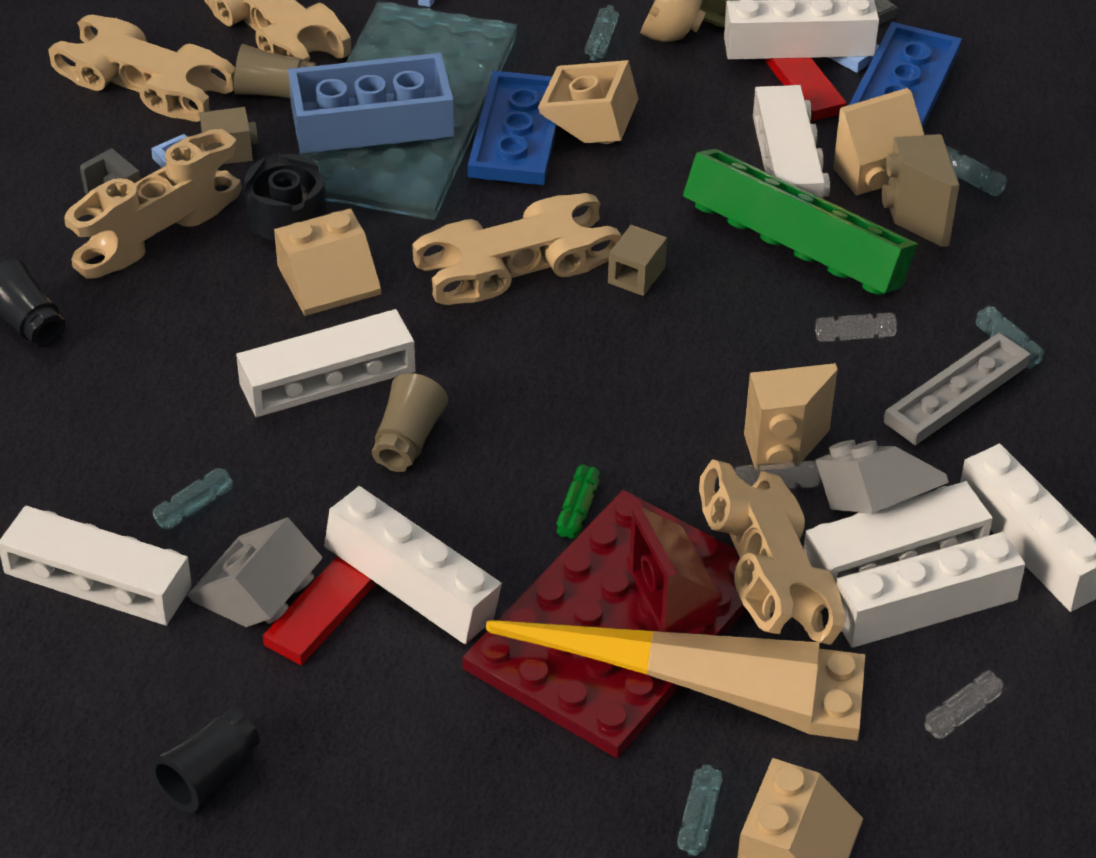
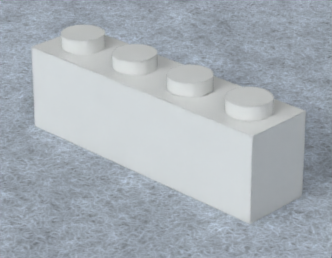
M874 0L727 1L724 31L727 58L769 59L874 56L879 18Z
M801 85L755 87L753 120L765 172L822 199L823 197H828L830 193L828 173H822L824 164L822 148H816L817 127L816 124H810L811 103L810 100H804Z
M396 309L236 354L239 383L255 417L391 379L400 374L415 372L414 340Z
M1000 443L965 459L960 483L967 481L993 517L990 530L994 534L1005 532L1025 562V566L1070 612L1096 600V539Z
M967 481L951 486L939 487L932 492L912 497L875 513L859 512L854 516L832 523H823L806 530L804 551L812 567L829 570L837 583V578L989 536L993 517Z
M358 486L329 509L324 547L466 645L486 627V621L494 620L502 583L377 497Z
M25 505L0 539V556L5 574L167 626L192 587L188 556L181 555L172 549H162L140 542L130 536H121L108 532L92 524L73 521L51 511H42Z
M1003 531L837 578L836 586L840 591L845 611L844 628L841 631L851 648L1015 601L1018 599L1025 562Z

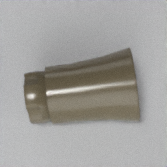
M242 43L235 67L234 94L235 96L260 95L291 99L288 69L316 66V63L302 62L301 58L263 51Z
M404 373L394 378L388 404L375 435L376 443L372 449V456L377 463L384 465L390 471L405 472L408 466L412 465L414 460L420 455L433 426L449 403L446 391L437 382L416 373Z

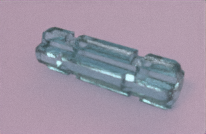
M607 5V8L599 10L585 46V53L591 55L590 59L593 61L605 57L618 23L619 13L614 11V6Z
M946 146L956 177L977 188L984 186L983 191L993 196H999L1005 190L1008 179L1004 174L993 170L991 173L989 172L991 170L990 167L965 154L960 157L959 151Z
M987 306L977 313L975 323L986 334L991 332L990 337L999 332L1031 354L1027 368H1032L1042 361L1044 349L1034 340L1028 342L1029 336L1007 318L1003 317L1001 319L1003 315L994 307Z
M215 468L204 476L203 481L198 479L173 495L171 502L164 501L156 506L152 512L153 516L161 528L171 529L182 522L183 516L188 518L214 501L215 495L222 496L231 490L233 481L225 469Z
M708 764L703 765L701 769H696L691 784L693 790L689 791L682 819L683 827H680L677 839L679 849L687 851L688 855L693 856L706 849L709 838L708 830H711L718 801L717 792H720L723 780L721 771L713 769L712 765Z

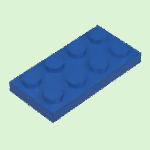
M891 22L849 105L908 88L912 92L922 128H924L960 52L962 38Z
M492 71L468 162L469 178L545 185L558 125L541 115L538 106L552 76Z

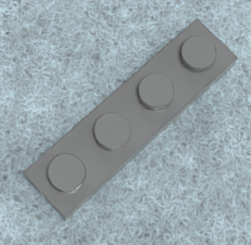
M998 332L886 409L884 423L912 444L917 445L1028 367L1031 354Z

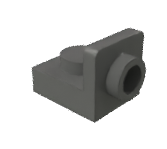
M112 148L80 166L86 195L94 188L112 179L123 178L134 183L141 180L139 170Z

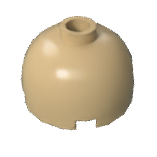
M655 0L640 34L662 43H675L682 40L690 29L697 32L706 12L700 10L702 0Z

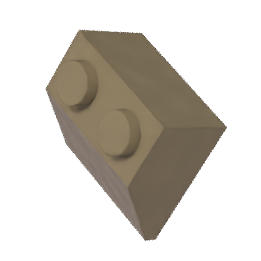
M942 134L895 137L892 154H887L886 170L889 181L888 184H883L882 186L883 206L890 209L894 224L941 247L949 246L959 183Z

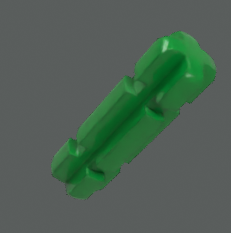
M583 464L576 469L573 477L575 481L571 483L562 507L564 511L560 513L557 520L558 528L556 531L560 537H568L573 540L581 533L583 527L581 523L586 519L594 497L592 493L596 491L599 483L598 476L600 472L595 466L588 467Z

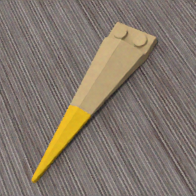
M496 620L486 621V630L492 634L570 652L656 677L745 708L807 734L858 741L865 654L819 649V642Z

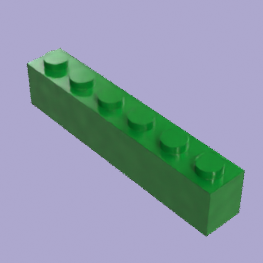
M718 149L696 153L683 193V197L695 202L694 206L697 209L711 214L719 213L728 218L727 222L730 225L740 229L750 228L760 233V238L763 241L778 246L785 245L794 250L796 257L810 262L818 261L828 266L827 270L831 274L841 278L851 277L863 283V289L877 295H884L885 293L902 288L918 243Z

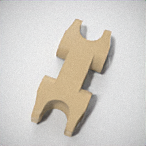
M204 0L214 16L225 25L232 26L244 21L256 31V43L260 50L301 58L302 62H309L310 56L308 53L315 51L327 52L338 59L352 54L349 33L338 20L335 13L322 3H316L308 8H304L296 0Z
M93 14L87 15L77 22L80 29V39L84 43L74 44L59 41L48 49L51 66L59 74L72 80L77 85L100 91L111 82L139 92L141 100L150 110L171 118L198 122L200 121L199 112L210 111L209 96L204 91L227 94L234 90L235 67L228 60L194 44H186L177 52L148 43L144 33L137 26L117 18ZM90 26L98 30L97 35L92 32ZM61 54L75 62L76 66L67 64ZM211 69L220 70L225 75L227 81L211 73ZM190 99L195 102L198 110L189 105Z
M223 129L208 130L186 137L166 150V166L136 183L128 179L118 178L107 181L91 190L80 201L71 206L64 217L66 227L73 230L78 237H91L87 243L74 252L71 259L73 268L86 279L98 278L111 272L122 270L144 256L146 252L144 240L175 222L181 226L191 227L202 224L217 215L235 200L241 191L240 179L232 176L227 170H218L224 162L234 156L237 150L236 138ZM212 143L224 144L213 150H205V147ZM220 185L229 187L224 191L215 190V187ZM90 214L94 216V219L90 221L77 220L83 215ZM105 256L104 260L100 263H85V261L93 257Z
M588 193L558 195L532 203L525 210L523 219L483 229L478 221L468 219L447 224L438 230L425 234L412 244L413 261L417 268L424 271L442 269L432 278V295L437 303L444 305L472 303L499 296L508 289L513 277L551 267L554 273L560 277H571L589 272L595 267L609 262V252L622 236L617 228L611 226L590 228L600 219V202L596 196ZM589 206L583 215L572 217L578 208ZM611 240L605 249L601 251L591 250L596 244ZM440 245L443 247V250L436 254L423 256L424 252L431 246ZM461 280L460 285L455 290L450 292L443 291L449 283Z
M712 459L700 476L699 492L702 501V511L712 530L730 534L740 560L736 566L734 582L743 605L751 614L758 627L763 631L780 634L784 624L793 617L803 625L813 641L831 645L844 628L845 611L841 601V594L831 572L826 569L812 567L800 542L804 531L805 519L795 496L788 489L782 478L776 474L761 471L758 480L754 485L750 486L738 477L732 465ZM718 476L720 488L715 494V481ZM826 607L829 619L824 629L821 612Z

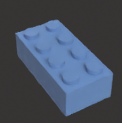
M441 53L288 69L291 108L300 154L454 137L453 96Z

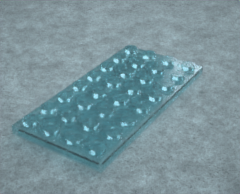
M377 2L346 63L441 53L453 96L454 137L329 150L320 153L300 154L299 152L298 155L313 160L319 166V172L324 175L326 200L435 220L480 120L492 71H502L517 37V24L505 23L500 20L468 17L464 14L438 12L428 8L420 9L402 6L392 2Z

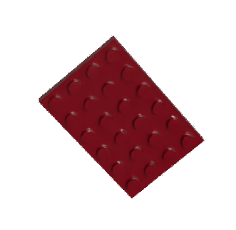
M622 490L498 621L661 632L629 572L632 509L642 507L682 526L690 542H696L699 545L703 555L704 567L709 576L714 575L720 584L722 601L717 606L716 623L683 633L724 636L747 610L740 599L734 582L735 570L740 557L735 548ZM488 631L462 657L463 669L617 759L680 687V685L603 661L492 634Z

